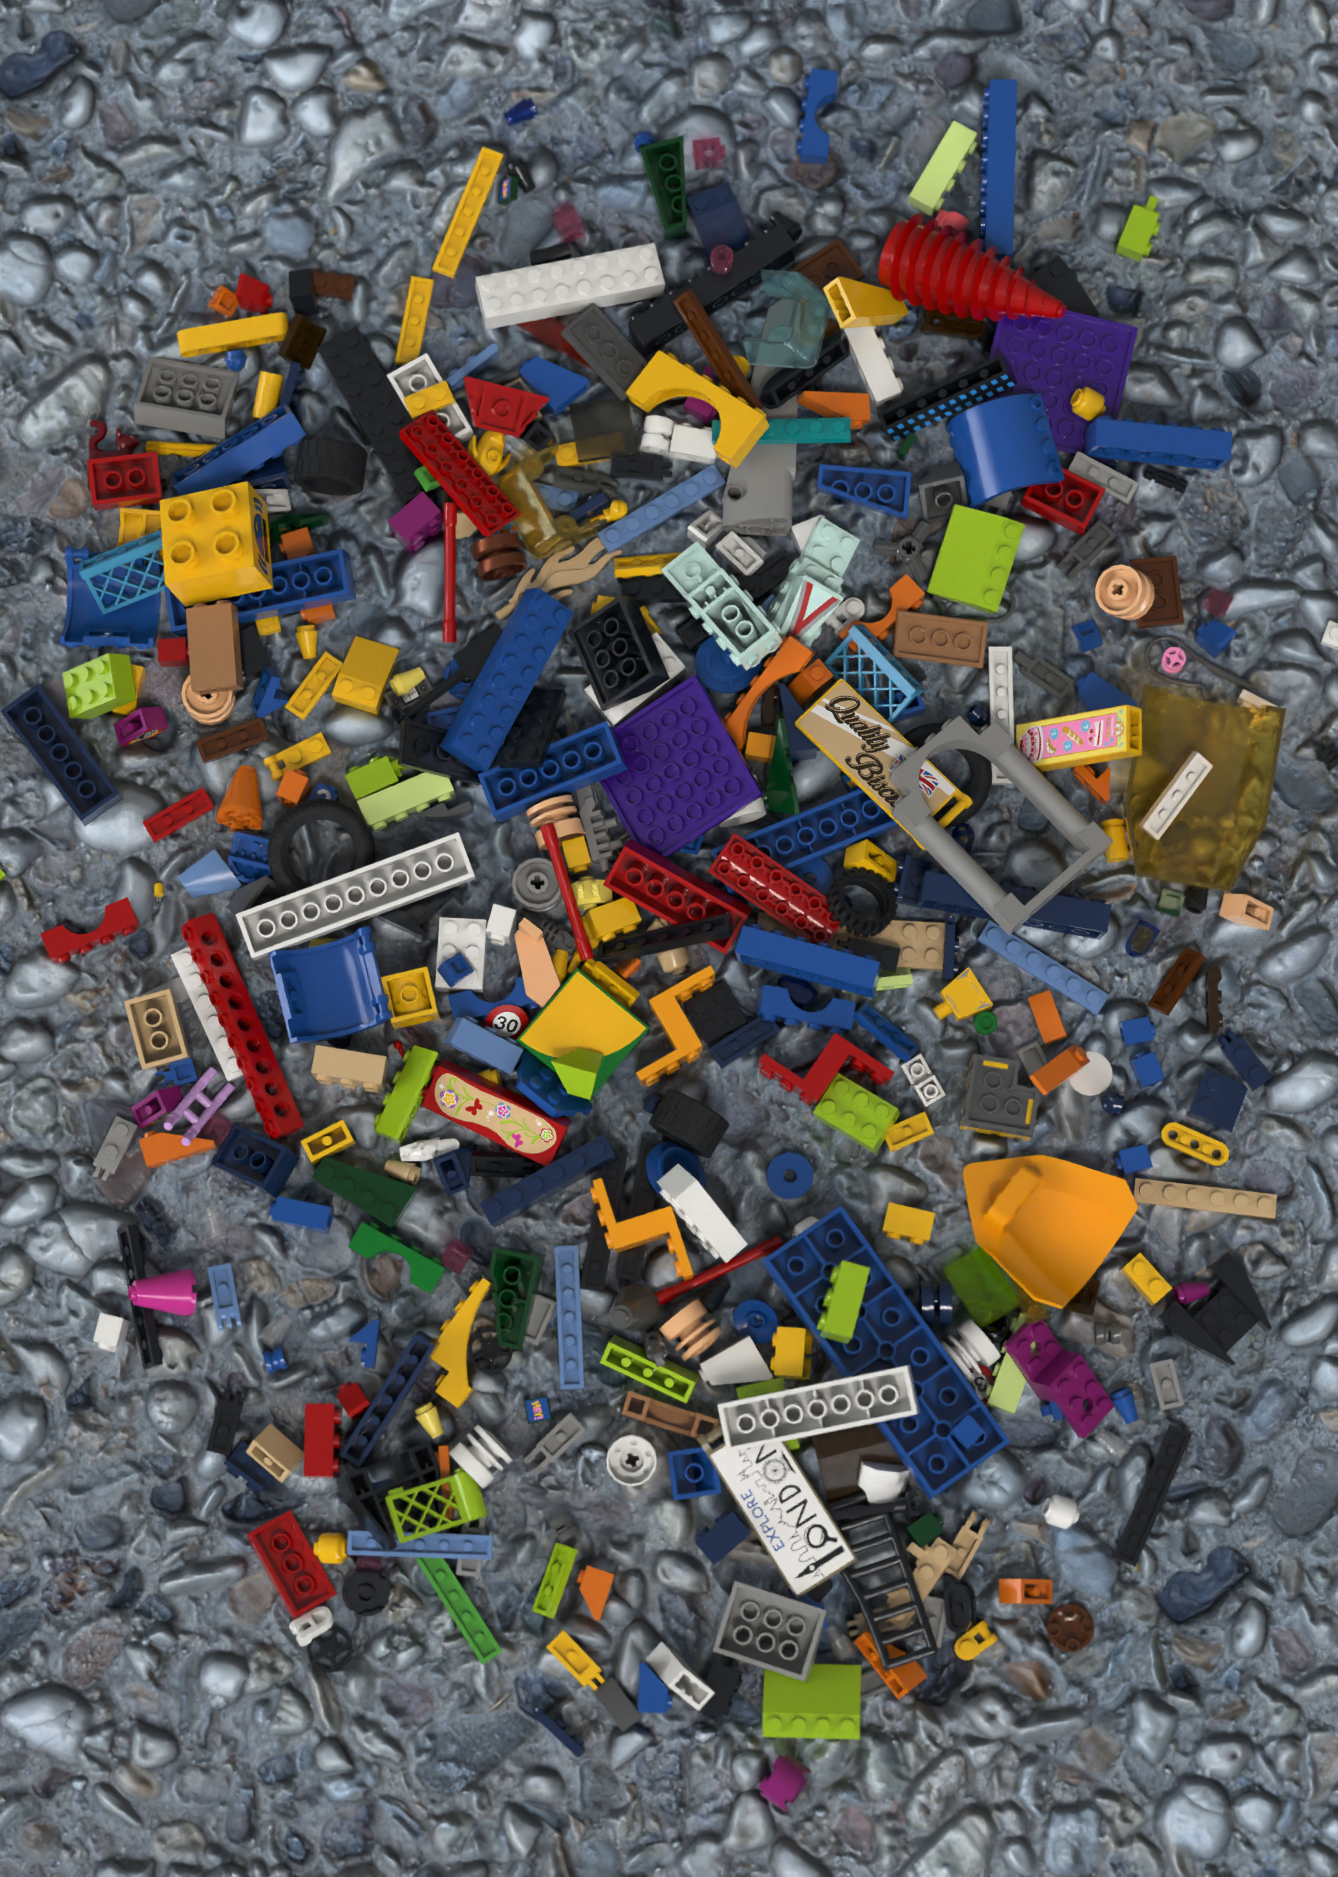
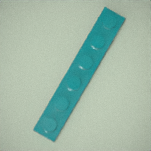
M851 418L766 419L769 427L756 444L851 443ZM713 420L712 423L713 445L716 444L720 435L721 420Z

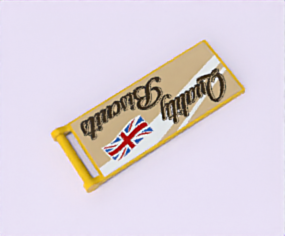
M842 678L839 679L795 721L794 725L901 826L921 849L926 850L892 815L895 808L894 802L903 794L889 781L892 774L891 769L900 760L902 762L906 761L909 758L908 754L915 747ZM928 760L920 768L919 787L925 803L932 811V817L953 797L958 801L938 821L945 828L964 809H968L973 802L968 795L962 793Z

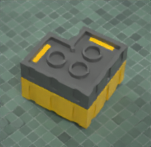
M973 1053L969 1064L970 1071L967 1077L966 1095L962 1108L963 1115L959 1129L974 1130V1132L984 1134H997L1002 1137L1021 1138V1140L1030 1141L1034 1134L1040 1090L1034 1087L1027 1088L1017 1085L1021 1061Z

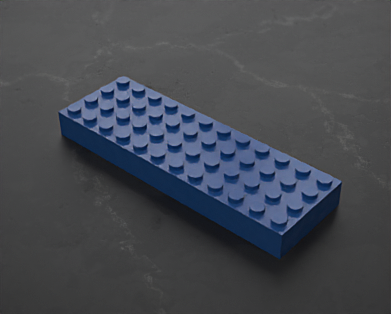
M842 1205L763 1259L761 1264L842 1378L910 1365L920 1413L876 1422L875 1424L929 1500L1011 1442ZM842 1260L870 1268L852 1339L848 1344L820 1337L821 1330L817 1329L820 1315H822V1312L826 1313L827 1309L826 1306H823L826 1292L833 1287V1283H829L832 1270L835 1265L839 1266ZM967 1414L984 1431L968 1450L950 1433Z

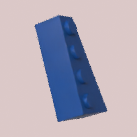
M819 464L816 491L906 522L908 518L912 472Z

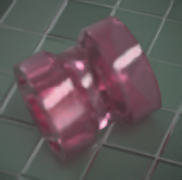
M719 245L712 250L711 268L715 273L724 275L732 270L734 254L730 247Z

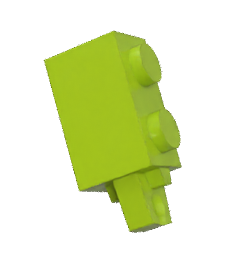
M1150 195L1146 207L1134 204L1118 243L1116 253L1139 262L1142 261L1144 255H1149L1153 243L1149 242L1152 235H1157L1161 223L1157 222L1160 214L1155 210L1159 198Z
M377 756L371 759L368 765L363 767L358 765L349 769L345 778L357 802L360 799L398 784V778L402 776L401 771L407 768L399 766L398 759L395 760L394 757L388 758L385 756L382 758V756Z

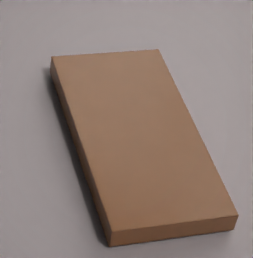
M897 610L891 654L898 658L982 669L988 622Z

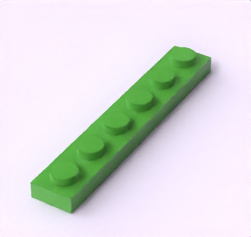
M414 1557L481 1664H485L502 1653L501 1647L444 1558Z

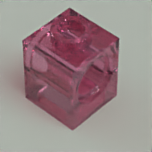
M720 137L692 140L695 170L722 167V159L726 158L725 145H720ZM712 150L715 152V155L709 157L704 152Z
M573 205L568 207L561 206L554 211L552 222L563 243H570L585 236L584 226Z

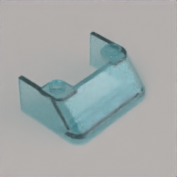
M762 269L761 276L765 296L795 299L789 326L778 325L773 327L769 331L767 339L744 337L748 365L803 369L815 366L819 359L831 310V305L824 290L799 272Z

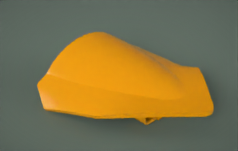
M1045 1155L968 1164L963 1170V1181L975 1242L1033 1300L1060 1309L1092 1277L1139 1208L1126 1179Z

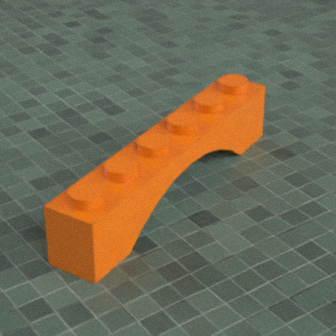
M795 636L782 639L783 642L779 644L778 653L775 657L771 655L763 665L766 668L761 676L757 674L749 684L752 687L747 695L743 693L737 700L736 705L738 707L733 713L729 712L723 719L741 753L747 746L748 721L760 696L778 680L790 674L803 671L816 653Z

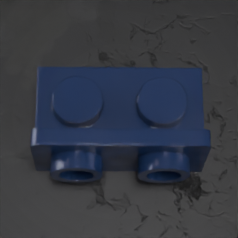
M241 1441L230 1458L224 1462L228 1466L226 1471L236 1479L241 1476L247 1480L245 1485L255 1493L258 1490L265 1492L275 1477L246 1453L250 1445Z

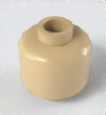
M686 947L656 953L663 972H673V975H678L687 970L685 966L689 964L690 956Z

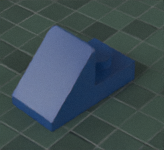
M264 666L250 706L259 718L266 716L289 702L284 691L278 690L280 677L275 669L270 666Z
M373 1320L348 1340L351 1343L367 1344V1347L362 1348L361 1362H364L365 1368H376L381 1327L380 1320Z

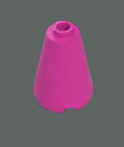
M182 1269L136 1280L128 1288V1298L136 1306L185 1317L193 1315L197 1293H193L192 1285H196L194 1272L192 1269Z

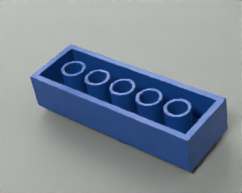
M285 402L172 474L170 479L180 496L227 486L231 482L233 484L238 483L245 477L244 474L250 470L256 471L264 465V461L271 457L272 459L279 457L283 454V449L290 445L295 446L303 441L306 433Z
M1100 416L1085 431L1084 454L1093 458L1219 470L1231 460L1232 432H1225L1223 428L1205 430L1202 426L1197 425L1186 428L1180 427V424L1177 423L1158 425L1156 421L1138 423L1131 418H1124L1119 421L1112 420L1110 416Z
M605 721L550 744L542 768H500L497 766L478 774L493 817L502 822L526 812L529 808L543 800L570 794L623 772L628 767L613 727Z
M749 924V927L742 926L735 950L738 962L874 999L881 975V965L877 958L870 955L859 957L854 955L853 951L843 948L840 951L833 950L830 945L818 942L817 945L808 943V939L795 936L794 939L785 937V933L777 930H772V933L763 931V927L755 924Z

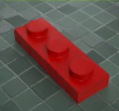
M202 787L142 823L153 842L157 843L215 809V806Z

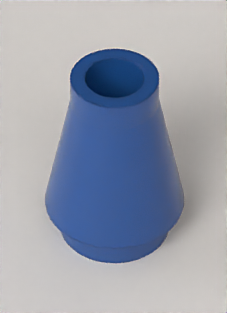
M1128 1386L1113 1391L1111 1393V1402L1123 1417L1125 1423L1129 1424L1138 1420L1133 1391H1130Z

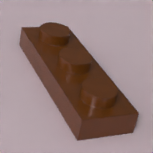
M256 718L197 740L196 744L203 763L207 764L270 739L262 718Z
M1185 947L1151 998L1148 1006L1152 1010L1169 1016L1206 957L1202 953Z

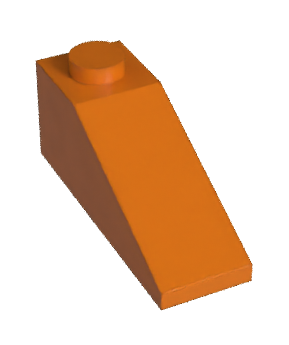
M804 391L796 398L797 403L825 418H851V429L853 430L863 428L871 420L869 393Z
M1075 1043L1029 1078L1045 1096L1073 1077L1090 1060L1085 1050Z
M157 1130L145 1133L144 1138L139 1139L146 1166L149 1169L218 1147L214 1140L194 1138L189 1146H185L181 1142L184 1136L163 1132L158 1133Z
M868 1631L854 1641L898 1700L928 1677L923 1667L916 1661L891 1670H884L872 1635ZM891 1644L886 1645L890 1659L906 1654Z

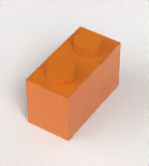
M294 769V771L286 770L276 792L280 804L292 808L299 803L305 802L309 797L313 787L305 772Z

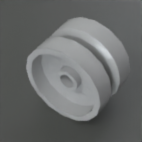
M543 858L528 859L520 864L514 872L512 887L515 900L521 908L526 909L530 913L542 914L550 912L558 906L563 897L551 861ZM538 883L542 884L541 889H536L535 885Z

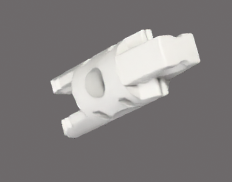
M435 1137L429 1140H418L400 1147V1157L402 1161H427L459 1149L460 1143L455 1138L440 1140V1137Z

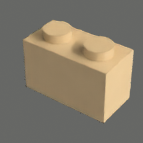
M271 1423L253 1440L246 1451L247 1454L281 1483L299 1467L304 1459V1452L300 1447L292 1443Z

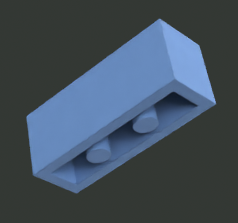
M465 1015L464 1018L456 1017L444 1043L493 1069H498L503 1074L511 1075L523 1049L517 1046L518 1042L509 1037H505V1039L497 1036L498 1032L488 1026H485L483 1029L477 1025V1020Z

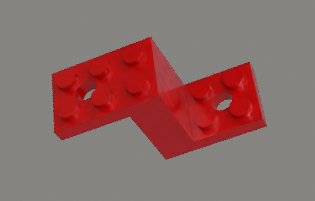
M836 1033L804 1079L765 1053L758 1061L759 1073L769 1080L772 1078L776 1079L783 1090L788 1093L794 1091L800 1096L798 1099L807 1106H811V1104L814 1106L818 1105L837 1073L841 1071L847 1061L851 1062L850 1067L857 1072L862 1073L864 1071L869 1074V1079L879 1086L882 1084L888 1086L894 1075L892 1070Z

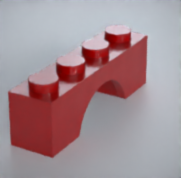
M126 897L105 906L103 922L96 930L90 933H72L63 925H59L40 935L50 959L54 963L62 964L71 960L72 955L80 953V955L86 954L93 950V946L100 943L102 945L110 944L115 941V937L122 934L124 936L131 935L137 931L136 928L141 926L130 900Z

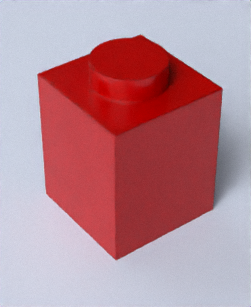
M185 637L158 639V661L161 667L189 666V648Z

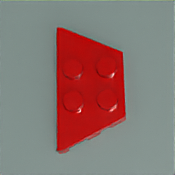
M464 376L472 424L475 427L519 438L526 429L527 424L534 420L537 412L550 399L542 395Z

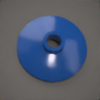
M748 1299L740 1303L735 1309L733 1315L734 1326L743 1338L750 1335L752 1341L756 1344L772 1340L773 1333L777 1332V1327H779V1318L776 1311L768 1303L759 1299Z

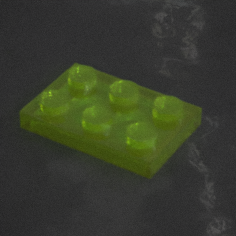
M981 1247L942 1269L944 1276L951 1282L952 1288L980 1329L1021 1306L1019 1299L989 1254Z

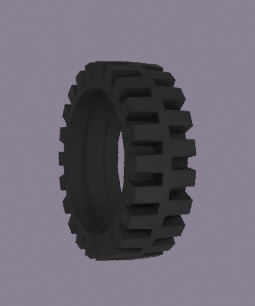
M857 867L845 870L836 878L827 892L828 899L826 902L827 905H830L828 908L829 913H834L832 916L833 920L839 919L840 923L838 925L841 928L845 925L847 927L846 932L851 933L854 930V936L858 937L861 934L863 937L870 935L873 937L881 933L891 923L898 908V904L895 903L897 897L892 895L894 893L893 888H887L889 882L887 880L882 882L881 878L883 876L879 873L874 876V871L871 869L867 873L864 867H861L859 870ZM847 885H857L870 892L879 904L880 917L878 919H866L857 915L845 901L844 887Z

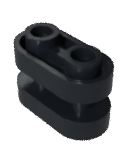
M958 1582L948 1586L944 1593L946 1624L948 1628L955 1633L972 1629L977 1622L976 1598L973 1586L968 1582Z

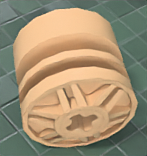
M572 795L548 798L526 811L528 819H533L530 822L533 828H539L541 825L551 822L554 823L559 847L562 846V841L585 835L580 818H569L577 812L576 806H571L574 803ZM540 829L534 834L539 850H548Z
M699 1299L687 1305L659 1329L669 1342L678 1337L681 1339V1342L675 1348L676 1352L684 1347L688 1348L681 1356L684 1362L708 1349L723 1332L720 1326L712 1331L709 1330L716 1322L714 1318L703 1323L701 1319L708 1310Z

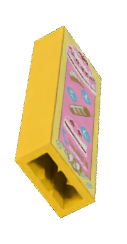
M1122 705L1017 724L1016 748L1039 772L1141 756L1142 709L1130 705Z

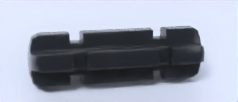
M1147 466L1143 474L1145 479L1150 481L1153 479L1155 483L1170 489L1173 487L1175 491L1184 493L1188 485L1187 480L1182 478L1176 479L1177 476L1162 470L1156 471V468L1152 466Z

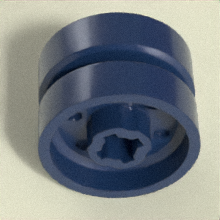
M920 1281L919 1311L920 1316L927 1325L934 1323L935 1314H937L938 1324H951L952 1292L950 1281H938L936 1291H934L932 1281Z

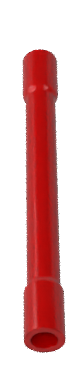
M443 503V642L455 643L457 642V622L455 619L457 504Z
M547 823L541 825L540 829L545 846L549 851L571 923L578 954L581 961L594 958L561 854L554 823Z
M776 1235L759 1243L756 1247L734 1256L727 1263L717 1264L694 1275L693 1279L681 1281L653 1294L657 1297L661 1306L694 1288L760 1257L775 1252L783 1246L779 1235Z

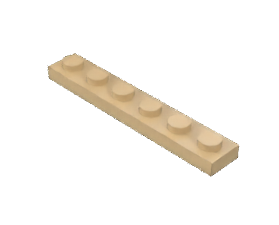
M1135 1178L1133 1196L1137 1203L1275 1219L1276 1194Z

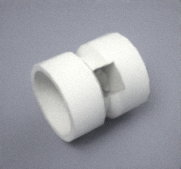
M647 416L644 424L646 434L642 435L640 450L657 456L668 455L671 445L669 437L673 435L675 422L663 416Z

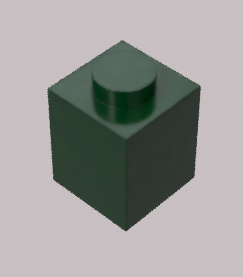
M929 1511L905 1529L917 1546L921 1548L944 1531L941 1527L944 1525V1522L937 1513L932 1515Z

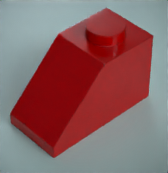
M240 273L235 294L240 309L267 314L268 307L272 308L274 302V294H272L270 286L249 275Z
M351 1381L345 1383L339 1388L340 1393L336 1395L348 1416L353 1420L364 1414L371 1405L370 1400L357 1382L353 1384Z

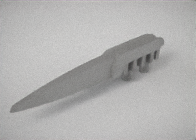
M569 708L565 710L566 737L578 733ZM591 784L575 791V797L592 863L600 864L602 873H608L611 871L609 861L617 859L614 851L623 848L624 843L621 838L611 841L612 838L608 833V829L618 826V820L616 817L605 820L606 815L601 809L595 786Z

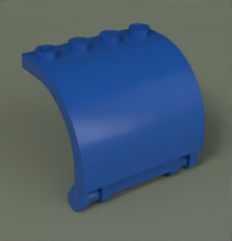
M1041 393L1012 395L979 404L960 413L945 426L947 433H950L951 440L949 442L954 450L956 461L964 474L966 494L969 502L968 508L980 511L983 504L1007 492L1033 485L1060 483L1065 480Z
M66 546L68 598L65 624L60 634V645H67L70 648H77L81 645H90L91 648L113 646L115 649L133 646L141 650L154 647L159 630L161 592L103 615L85 579L83 580L79 574V562L81 561H75V558H82V561L103 552H90V547L74 549L73 546ZM160 550L156 551L154 557L160 559ZM139 558L135 560L133 566L146 570L148 563H144L146 559ZM152 562L149 571L161 575V564ZM119 566L114 568L112 574L125 578L128 569ZM131 570L128 580L140 584L143 574ZM97 575L91 579L94 584L103 587L107 578ZM146 576L143 585L152 588L157 586L159 580ZM110 579L107 588L119 592L122 583ZM125 585L122 594L128 596L135 595L138 588ZM104 593L102 600L105 606L115 603L117 597Z
M370 926L359 928L354 934L327 944L296 950H274L268 953L291 1044L320 1042L352 1035L383 1024L385 1021L393 1018L392 1010H389L387 1004L389 1002L388 994L384 993L374 953L376 946L370 936L372 934Z

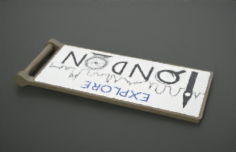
M722 1425L704 1436L701 1434L696 1437L796 1598L801 1597L857 1561L855 1554L784 1441L727 1452L725 1443L714 1450L709 1445L724 1435Z

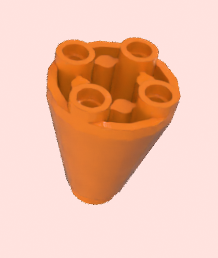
M247 765L238 767V771L235 772L217 811L216 822L230 827V831L233 833L237 829L242 831L261 830L263 826L257 770Z

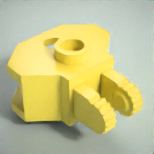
M586 876L581 877L580 881L571 884L579 910L589 911L613 902L612 890L603 885L605 880Z

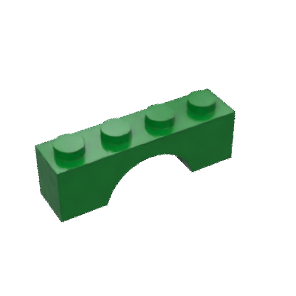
M371 1221L368 1224L362 1222L348 1245L349 1249L369 1260L379 1254L388 1252L402 1256L410 1267L411 1284L432 1295L446 1271L442 1267L443 1262L433 1256L430 1259L422 1256L423 1251L412 1244L409 1248L401 1244L402 1239L392 1233L388 1236L381 1233L380 1230L382 1228Z

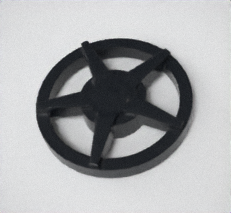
M487 1328L473 1336L469 1344L468 1354L472 1364L478 1370L485 1373H496L508 1366L513 1356V1348H509V1353L500 1350L497 1337L494 1341L487 1342L482 1339L480 1335L484 1333H497L495 1328ZM478 1338L482 1344L481 1353L473 1357L472 1347ZM498 1356H508L507 1361L502 1366L494 1369V1360ZM484 1357L486 1360H489L491 1369L479 1366L475 1360Z
M336 1627L328 1629L334 1631L330 1640L323 1642L315 1637L307 1645V1655L311 1664L322 1672L332 1673L343 1669L349 1663L352 1656L353 1647L349 1636L343 1630ZM337 1632L344 1636L348 1643V1648L339 1647L336 1642ZM313 1640L320 1645V1654L314 1659L311 1654ZM339 1652H348L344 1663L336 1667L335 1658ZM323 1657L330 1659L333 1669L323 1668L316 1661Z

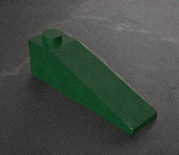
M494 1247L489 1273L492 1280V1298L495 1305L498 1345L522 1350L546 1254L525 1249Z

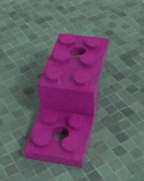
M1033 1313L1003 1344L1036 1396L1040 1399L1055 1402L1079 1438L1084 1439L1114 1408L1110 1398L1081 1354L1063 1350L1040 1314ZM1035 1342V1351L1031 1353V1344ZM1087 1398L1088 1405L1083 1410V1401Z

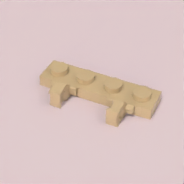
M937 1537L931 1547L925 1544L922 1549L911 1542L906 1549L918 1558L915 1563L917 1568L912 1574L922 1603L958 1553V1550ZM907 1587L885 1594L889 1597L886 1601L890 1605L889 1608L911 1601ZM914 1610L887 1620L902 1630L908 1626L916 1613Z

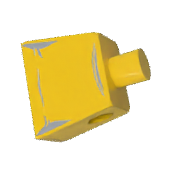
M968 967L940 992L939 996L943 1003L933 1008V1011L939 1020L951 1014L956 1022H960L991 1009L993 1003L970 967Z

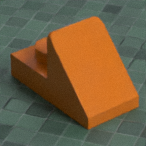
M1088 765L1076 766L1072 774L1105 806L1110 799V767L1096 779L1094 777L1096 775L1095 772Z

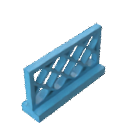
M161 529L79 562V574L83 580L85 579L103 615L165 590L164 569L161 575L149 571L152 562L164 565L162 559L154 557L156 551L163 549ZM139 558L149 560L146 570L133 566L135 560ZM120 566L128 569L125 578L113 575L114 568ZM131 570L143 574L140 584L128 580ZM100 575L107 579L102 587L94 584L91 578ZM146 576L158 579L157 586L151 588L143 585ZM110 579L122 583L119 592L107 588ZM125 585L138 588L136 594L132 596L122 594ZM104 593L117 597L115 603L105 606L102 600Z
M853 625L848 631L850 634L824 662V665L837 681L842 678L848 684L849 674H859V688L853 689L859 691V695L863 699L864 690H874V704L870 705L879 714V707H889L890 717L886 721L892 724L912 700L920 696L925 689L864 625ZM852 640L858 645V655H848V645ZM863 657H870L873 660L874 671H864ZM837 658H843L844 672H837L831 665ZM848 658H858V671L849 672ZM864 674H874V688H864ZM879 674H886L889 677V687L879 688ZM879 690H889V704H879ZM894 690H901L907 696L901 704H894Z

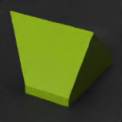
M580 1048L552 1060L551 1063L567 1093L591 1100L604 1054Z

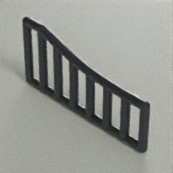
M861 1491L826 1503L824 1506L827 1511H833L868 1499L865 1492ZM886 1512L861 1516L836 1526L841 1533L884 1519L888 1533L850 1545V1548L854 1554L891 1542L896 1555L851 1571L846 1567L840 1571V1574L853 1593L866 1620L883 1669L891 1670L938 1653V1647L892 1513ZM896 1565L900 1566L903 1575L902 1579L862 1592L855 1580ZM907 1587L911 1601L874 1614L872 1613L867 1602L868 1600ZM915 1610L919 1624L882 1636L877 1624L878 1622ZM923 1633L927 1647L890 1659L886 1645Z

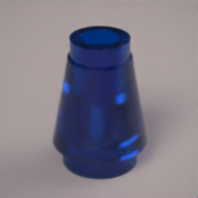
M524 98L503 115L508 125L511 126L535 119L534 116L539 113L532 99L526 100Z

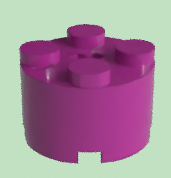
M788 1754L784 1757L782 1755L777 1757L772 1766L775 1770L771 1777L766 1775L759 1786L760 1790H762L761 1796L785 1812L789 1809L786 1806L788 1801L793 1804L807 1782L804 1777L805 1774L810 1775L812 1772L810 1768Z

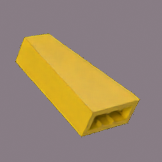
M837 277L823 288L841 329L891 325L909 314L905 302L896 301L891 294V290L844 277Z

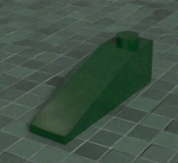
M326 514L268 515L270 544L281 541V535L305 527L308 528V531L329 525Z
M780 711L776 715L764 778L765 790H762L764 793L762 798L764 804L768 805L769 811L796 815L800 814L797 790L793 775H791L793 767L790 754L788 753L789 743L782 711Z

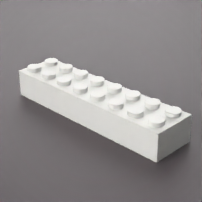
M655 243L476 277V293L485 330L581 312L588 309L593 303L598 308L664 296L665 288Z
M910 1365L717 1404L727 1452L920 1413Z

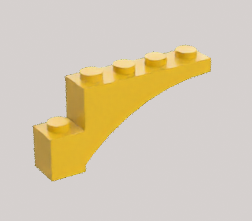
M482 1278L481 1281L476 1280L469 1289L471 1295L466 1301L462 1299L456 1306L455 1311L457 1314L452 1320L448 1318L442 1325L440 1330L443 1333L438 1339L433 1338L440 1344L431 1359L449 1372L447 1375L442 1374L437 1380L435 1386L438 1388L435 1392L458 1409L462 1407L473 1392L468 1382L467 1350L475 1315L483 1298L492 1286L485 1278Z

